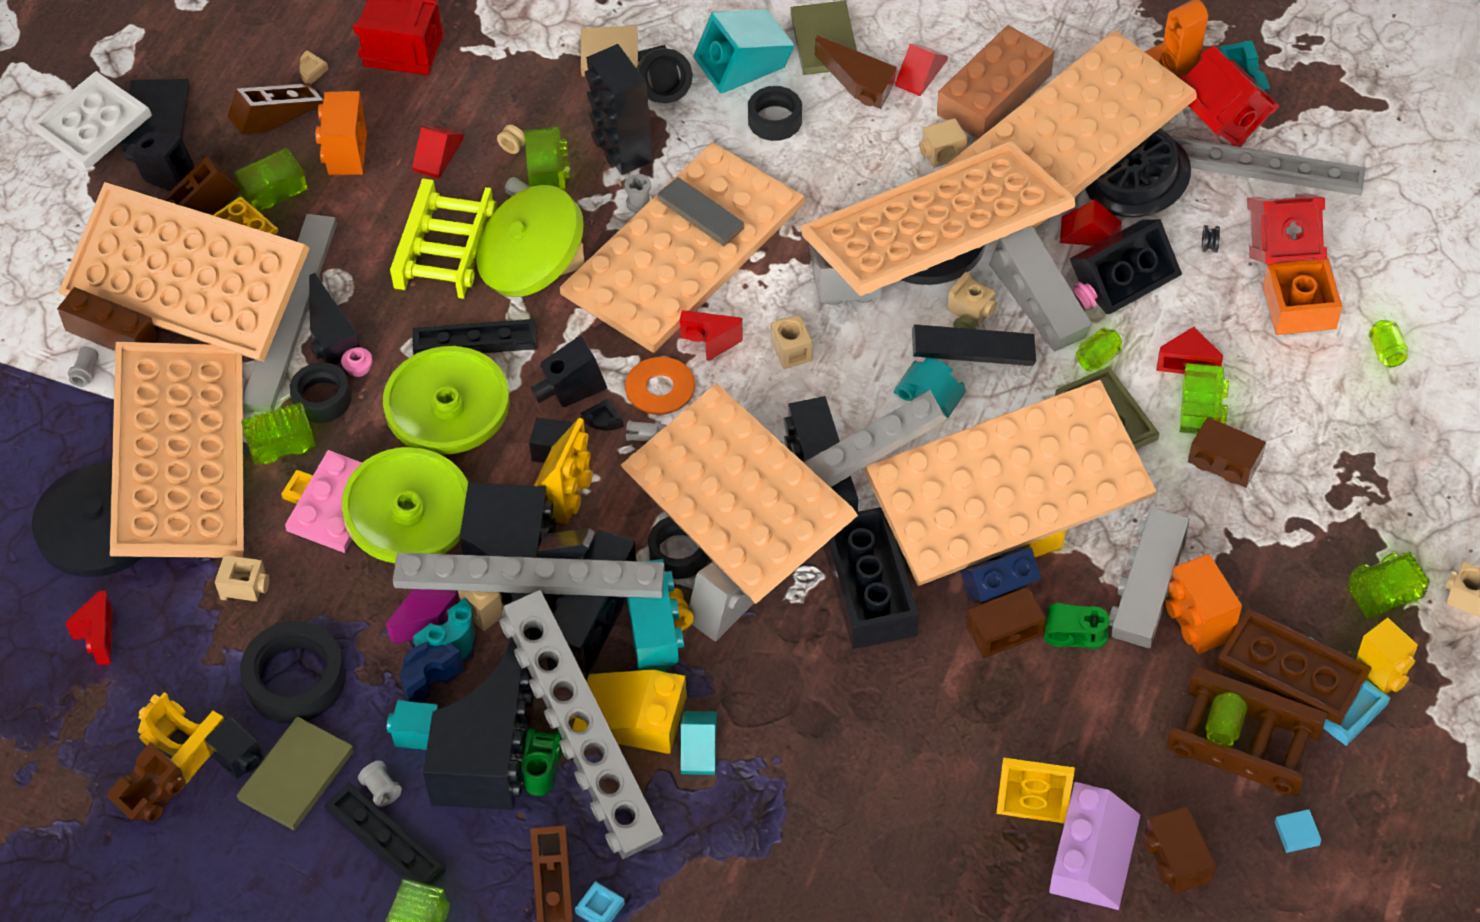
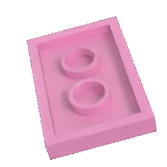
M328 450L285 524L286 531L345 553L352 538L348 534L343 521L342 495L349 477L362 462Z

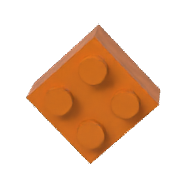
M360 91L324 92L323 104L318 105V118L321 126H316L315 132L317 144L322 145L320 147L321 163H326L328 175H363L368 130Z
M1328 258L1327 260H1303L1267 264L1263 291L1275 335L1337 329L1342 303Z
M1210 554L1173 567L1165 606L1170 617L1176 618L1181 626V632L1186 643L1192 644L1198 655L1226 644L1238 625L1242 604Z

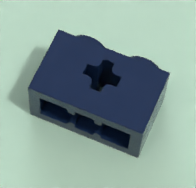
M1025 546L960 570L969 599L979 602L987 601L1042 579L1032 548Z

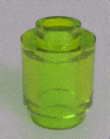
M1389 320L1376 322L1369 331L1368 337L1378 360L1389 368L1403 364L1408 359L1407 353L1409 349L1398 323Z
M1101 328L1079 346V350L1075 353L1076 359L1089 372L1094 369L1099 370L1122 352V339L1115 330Z
M1227 692L1214 698L1205 727L1207 738L1210 741L1224 746H1231L1239 738L1248 709L1247 704L1239 695Z

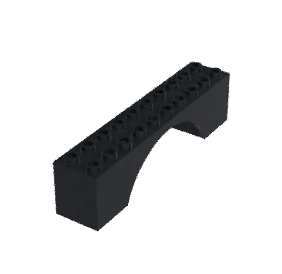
M468 483L460 531L463 555L540 558L538 549L544 534L556 533V518H552L553 500H548L546 486ZM501 592L502 600L506 605L532 594ZM528 628L523 632L529 640L541 638V632L536 628ZM511 637L508 648L498 666L479 687L461 700L447 707L432 711L423 769L431 806L513 810L515 797L521 796L522 776H518L519 766H521L525 746H522L523 736H527L528 729L530 728V716H526L527 707L533 706L534 693L529 683L532 676L528 668H521L515 656L514 650L517 649L513 637Z

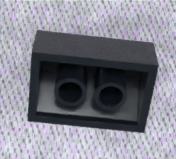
M1161 219L1140 220L1069 258L1078 281L1084 285L1088 283L1092 286L1098 296L1095 301L1106 314L1117 311L1182 275Z

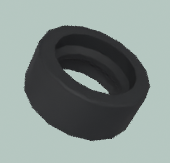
M660 48L652 50L642 57L637 66L638 71L647 81L648 99L653 102L671 103L678 101L686 95L691 87L693 77L691 65L683 54L674 49ZM663 58L675 62L681 74L677 88L668 93H660L654 90L647 78L648 69L651 64Z
M768 86L755 92L748 101V125L751 131L758 137L769 141H781L796 134L802 125V101L798 94L782 86ZM771 106L783 107L792 112L787 118L781 120H768L758 115L760 111Z
M325 362L309 364L301 368L293 376L289 385L295 411L300 417L309 422L324 423L337 419L348 409L351 402L348 378L344 371L334 364ZM318 383H330L339 388L338 392L325 402H309L302 397L309 387Z
M666 517L652 527L648 536L650 561L663 559L665 572L672 571L673 579L692 577L707 565L709 556L699 546L693 555L686 558L674 559L661 553L660 544L666 539L677 535L688 536L670 517Z

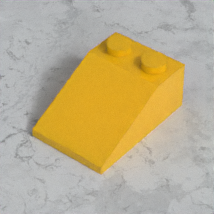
M657 670L589 674L587 684L617 744L671 754L687 698L685 676ZM575 718L572 730L576 732L586 730V722L580 718Z
M1003 758L996 814L1065 823L1075 768Z

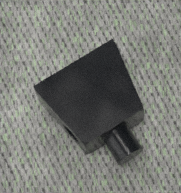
M148 132L144 134L136 145L131 144L126 150L127 160L136 164L142 178L146 182L167 191H171L195 168L181 136Z
M581 335L541 362L540 368L545 379L530 387L538 403L555 395L562 407H567L607 389L595 356Z

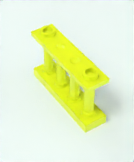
M422 179L390 268L394 289L406 290L409 279L417 276L455 282L458 298L464 299L467 288L472 287L474 282V267L480 236L485 225L497 210V202L493 201L491 188L485 187L481 202L440 196L439 193H436L434 180ZM438 208L477 213L473 224L432 219L433 210L437 211ZM430 230L469 236L466 247L424 241L425 233H429ZM425 253L459 258L461 262L458 270L418 265L416 264L417 256Z

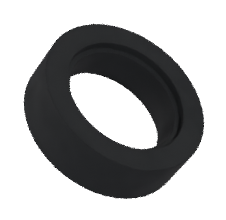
M283 622L262 631L247 646L240 664L241 679L252 706L264 717L281 723H292L297 716L308 721L323 714L337 701L345 684V667L336 640L325 629L309 622ZM294 648L308 649L317 653L325 661L324 673L319 682L302 694L294 696L278 695L269 691L261 683L262 673L267 663L274 656L285 650Z

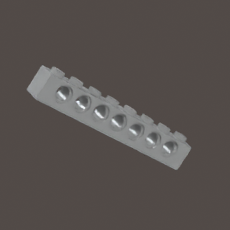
M541 590L503 606V618L499 619L501 628L507 638L513 637L517 649L514 650L517 661L521 668H528L532 679L529 680L531 689L537 699L543 698L548 708L544 710V714L552 729L558 728L563 739L559 741L562 752L567 760L573 759L578 771L574 772L576 780L582 791L588 789L593 799L590 807L598 822L604 821L609 832L605 834L610 849L613 853L619 852L623 860L660 842L663 834ZM528 628H536L541 632L542 637L538 640H529L523 632ZM543 658H551L556 662L557 667L547 671L542 669L538 662ZM558 688H566L571 692L572 698L567 701H560L554 696L553 692ZM574 718H580L586 722L587 729L582 732H576L570 728L568 722ZM588 749H596L602 754L603 759L597 763L589 762L585 758L584 752ZM610 779L617 784L618 790L613 794L604 793L600 789L599 783L602 780ZM620 810H626L631 813L633 822L629 825H621L616 821L615 813Z

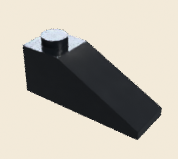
M315 273L309 275L310 332L313 340L309 345L316 359L322 358L325 363L335 365L341 362V358L347 350L360 347L358 336Z

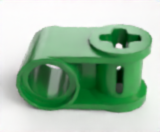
M1065 603L1051 604L1046 611L1044 640L1049 645L1055 647L1068 646L1099 649L1107 643L1109 638L1107 630L1109 615L1104 609L1096 606H1075ZM1093 615H1096V622L1093 621ZM1092 634H1095L1094 641L1091 640Z
M530 727L528 729L521 769L524 787L532 795L543 796L548 794L554 787L558 765L563 755L559 741L563 739L559 731L556 734L537 732L536 728ZM537 772H542V773H543V774H541V775H533L534 773H537Z

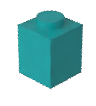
M397 700L395 712H390L387 720V732L391 733L394 746L427 750L432 711L438 710V705Z

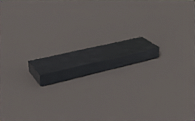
M535 319L412 328L413 355L442 346L466 347L481 353L537 350Z
M914 324L912 328L913 357L1034 366L1036 363L1034 334Z
M351 783L347 784L324 805L326 812L420 895L446 872L445 866Z

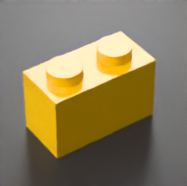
M1386 618L1363 636L1356 661L1371 667L1367 680L1385 694L1392 690L1398 692L1409 680L1407 674L1415 663L1413 657L1418 644L1389 618Z

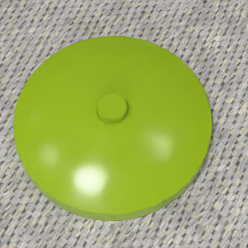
M551 185L533 186L518 192L506 200L491 216L478 242L476 263L483 281L497 293L508 297L528 296L554 282L569 266L581 243L583 216L577 202L561 188Z
M459 346L431 348L408 358L392 373L383 394L384 413L393 434L409 447L427 449L440 455L465 452L486 442L500 429L507 417L510 406L508 383L497 363L479 351Z
M402 447L380 452L360 464L351 474L345 485L342 495V514L345 527L357 546L369 555L385 562L396 563L397 553L445 554L460 541L468 481L462 471L452 461L427 449Z

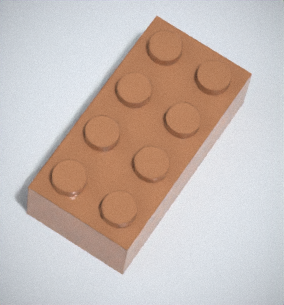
M1007 25L938 91L937 115L945 120L956 118L962 130L979 139L1024 103L1052 75L1054 50Z

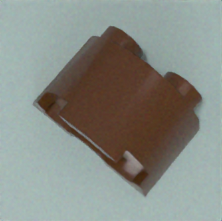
M150 742L135 759L136 766L134 770L127 776L120 777L105 795L131 820L141 821L145 819L148 823L159 819L164 811L163 807L173 796L179 794L186 785V780L181 776V770Z

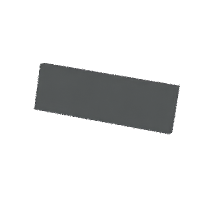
M679 177L658 193L659 202L723 246L744 229V222Z

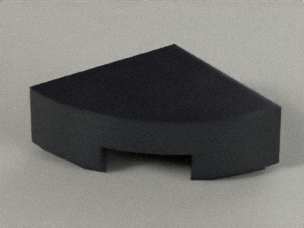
M608 399L580 413L584 423L597 430L609 431L624 427L622 417Z

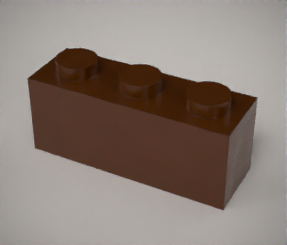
M76 287L70 291L57 308L65 331L115 351L116 342L157 343L158 341L151 317Z

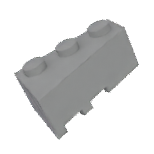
M714 561L697 573L688 610L692 611L694 615V622L691 625L716 642L754 602Z

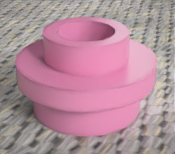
M1081 282L1074 284L1072 292L1083 310L1095 308L1097 306L1095 299L1098 296L1092 286L1088 283L1084 285Z
M361 347L347 350L341 358L343 369L354 377H361L367 374L373 363L371 353Z

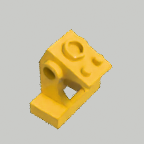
M164 692L160 697L154 694L150 699L151 702L139 711L140 715L138 718L141 720L138 732L141 734L139 738L145 745L152 742L156 747L173 756L170 760L181 770V776L186 780L187 784L210 757L204 739L225 722L224 717L212 711L202 723L195 724L184 717L186 711L175 701H170L167 693ZM177 729L190 736L184 744H177L170 740V737Z

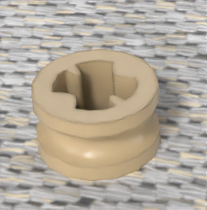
M506 125L503 132L497 136L499 145L511 154L518 153L527 142L525 134L514 125Z

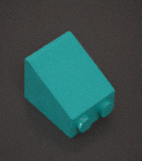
M767 9L711 12L693 58L718 92L726 93L785 68L795 45Z

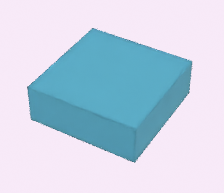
M1309 809L1276 817L1274 823L1286 853L1320 846L1321 837Z
M595 881L575 907V912L589 922H612L625 905L624 898Z

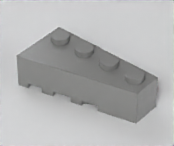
M1028 226L1006 237L999 238L989 266L1040 332L1044 342L1049 344L1055 352L1086 338L1092 323L1034 227Z
M1154 507L1150 508L1148 518L1141 517L1136 534L1141 536L1139 546H1132L1127 565L1132 567L1129 577L1122 576L1117 595L1122 596L1119 607L1113 606L1109 615V625L1112 626V638L1151 649L1164 608L1162 605L1167 600L1173 567L1179 565L1181 552L1184 550L1187 541L1190 518Z

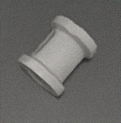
M643 174L629 176L624 184L625 191L628 193L626 199L627 208L636 213L652 199V196L649 194L651 181Z
M383 761L370 763L358 775L360 783L367 786L373 794V802L377 807L391 804L401 794L402 787L398 782H393L387 773V766Z

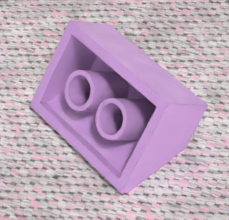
M1075 782L1052 873L1049 893L1119 910L1140 814L1110 790Z

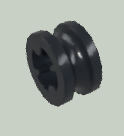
M1204 225L1201 244L1202 252L1212 249L1214 253H1218L1220 226L1210 229L1208 225Z

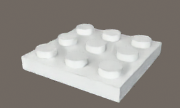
M95 71L33 122L31 126L38 135L88 170L149 119L152 114L147 106Z

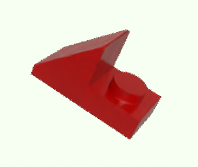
M681 311L679 319L681 339L706 342L707 361L743 340V318Z
M99 591L66 621V627L72 639H86L88 653H93L97 665L111 664L113 607L107 592Z

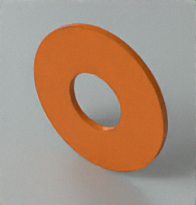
M653 357L641 361L630 370L625 381L626 395L631 404L645 413L655 415L669 414L681 409L690 401L695 390V380L691 370L679 360L669 357ZM658 375L669 377L673 381V389L668 394L662 396L651 394L646 387L649 379Z

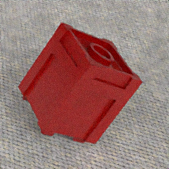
M366 0L361 18H359L357 24H353L354 34L359 35L361 48H358L359 58H362L364 67L429 76L437 50L444 37L438 6L439 0Z
M1213 45L1200 55L1202 60L1186 76L1182 74L1180 79L1196 90L1197 98L1188 106L1219 137L1222 135L1233 146L1241 147L1246 142V139L1280 106L1234 60L1230 61Z
M1308 193L1295 194V197L1276 199L1247 197V209L1251 210L1252 234L1249 258L1265 264L1310 259L1327 260V247L1324 246L1323 239L1325 197ZM1295 221L1296 226L1301 227L1302 230L1296 233L1295 239H1291V235L1286 233V228L1290 227V223Z

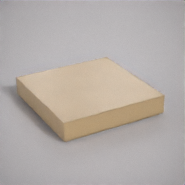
M637 26L581 28L582 77L585 76V71L588 70L586 57L616 44L620 45L637 68Z

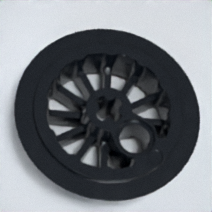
M1159 128L1137 146L1140 148L1133 149L1105 173H1109L1108 175L1103 176L1102 174L1086 187L1085 190L1091 200L1095 199L1113 215L1121 217L1149 216L1174 204L1182 196L1189 184L1191 164L1183 147L1164 130ZM1121 179L1117 186L1113 185V183ZM1129 184L1135 186V188L1128 189L1127 186Z

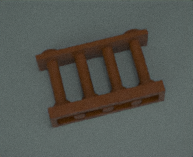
M1196 666L1188 694L1196 697L1184 729L1180 730L1171 727L1166 749L1173 751L1179 757L1201 761L1272 787L1278 793L1291 794L1298 797L1305 777L1304 774L1296 772L1307 739L1312 738L1319 741L1328 713ZM1209 703L1228 708L1216 742L1196 735ZM1243 714L1261 720L1249 754L1229 747L1240 717ZM1275 726L1294 732L1283 766L1262 759Z

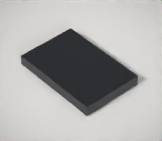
M188 79L131 80L129 94L147 106L152 116L122 140L121 146L123 151H126L131 144L136 145L144 134L148 132L181 136L183 139L190 87Z

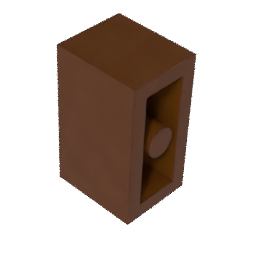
M1207 417L1191 443L1188 463L1195 465L1200 470L1209 471L1223 477L1230 483L1239 484L1247 488L1263 459L1266 442Z
M1026 587L1018 591L1012 590L1007 592L1000 598L975 604L971 609L967 610L966 628L984 659L1043 636L1046 618L1029 588Z
M1185 806L1148 818L1145 833L1142 835L1143 843L1147 852L1154 854L1158 862L1157 872L1163 884L1168 883L1172 894L1174 895L1212 882L1216 864L1188 807Z

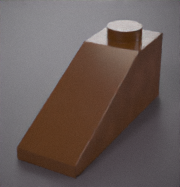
M817 35L814 55L855 99L866 106H875L881 109L895 83L897 67Z
M309 83L238 88L235 91L227 117L241 134L262 133L317 108L319 104H323V99Z
M206 156L162 200L210 214L219 210L230 201L240 189L229 173Z
M568 825L530 828L537 922H573Z

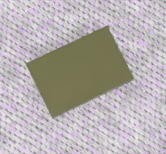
M846 0L790 7L803 75L830 72L814 55L817 35L857 51Z
M1110 366L1056 389L1055 396L1101 380L1135 449L1137 450L1159 439L1160 433Z
M297 716L237 794L238 800L295 831L354 753L353 746Z

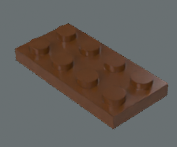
M1248 608L1218 656L1216 665L1281 697L1328 713L1326 719L1340 726L1371 671V667Z

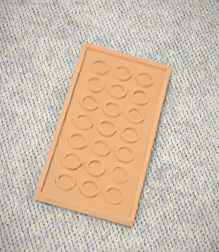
M1114 30L941 169L1012 141L1075 197L1197 98L1196 90ZM1045 219V220H1043V221H1040V222L1036 223L1035 225H1033L1034 229H1036L1039 225H1041V224H1042L1044 221H1046L1047 219Z
M1009 141L801 226L802 236L859 296H862L1075 207V197L1017 145Z
M713 142L667 185L679 177L744 222V229L725 246L721 245L659 202L657 194L560 286V294L653 353L680 328L679 319L682 310L696 312L805 204L804 195Z
M104 182L59 293L66 297L74 287L151 317L153 325L264 362L310 248L303 243Z
M116 342L110 556L223 558L224 555L243 558L242 355L207 344Z
M1101 380L866 466L864 470L918 586L1151 498L1157 492Z
M717 383L621 464L624 471L755 604L858 516L855 510Z

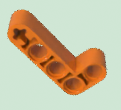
M1191 0L1170 11L1167 17L1163 42L1145 51L1146 54L1178 78L1182 74L1186 76L1200 61L1208 21V13L1204 4L1200 0Z

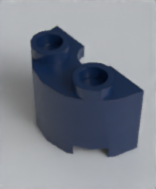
M425 642L414 647L404 657L400 679L405 700L422 703L430 697L428 689L431 684L435 682L447 684L464 672L461 651L450 643H447V646L429 645V642Z

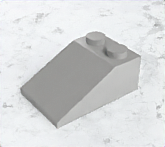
M809 243L816 290L821 303L825 302L836 305L843 301L856 300L857 302L866 303L873 299H881V288L859 296Z

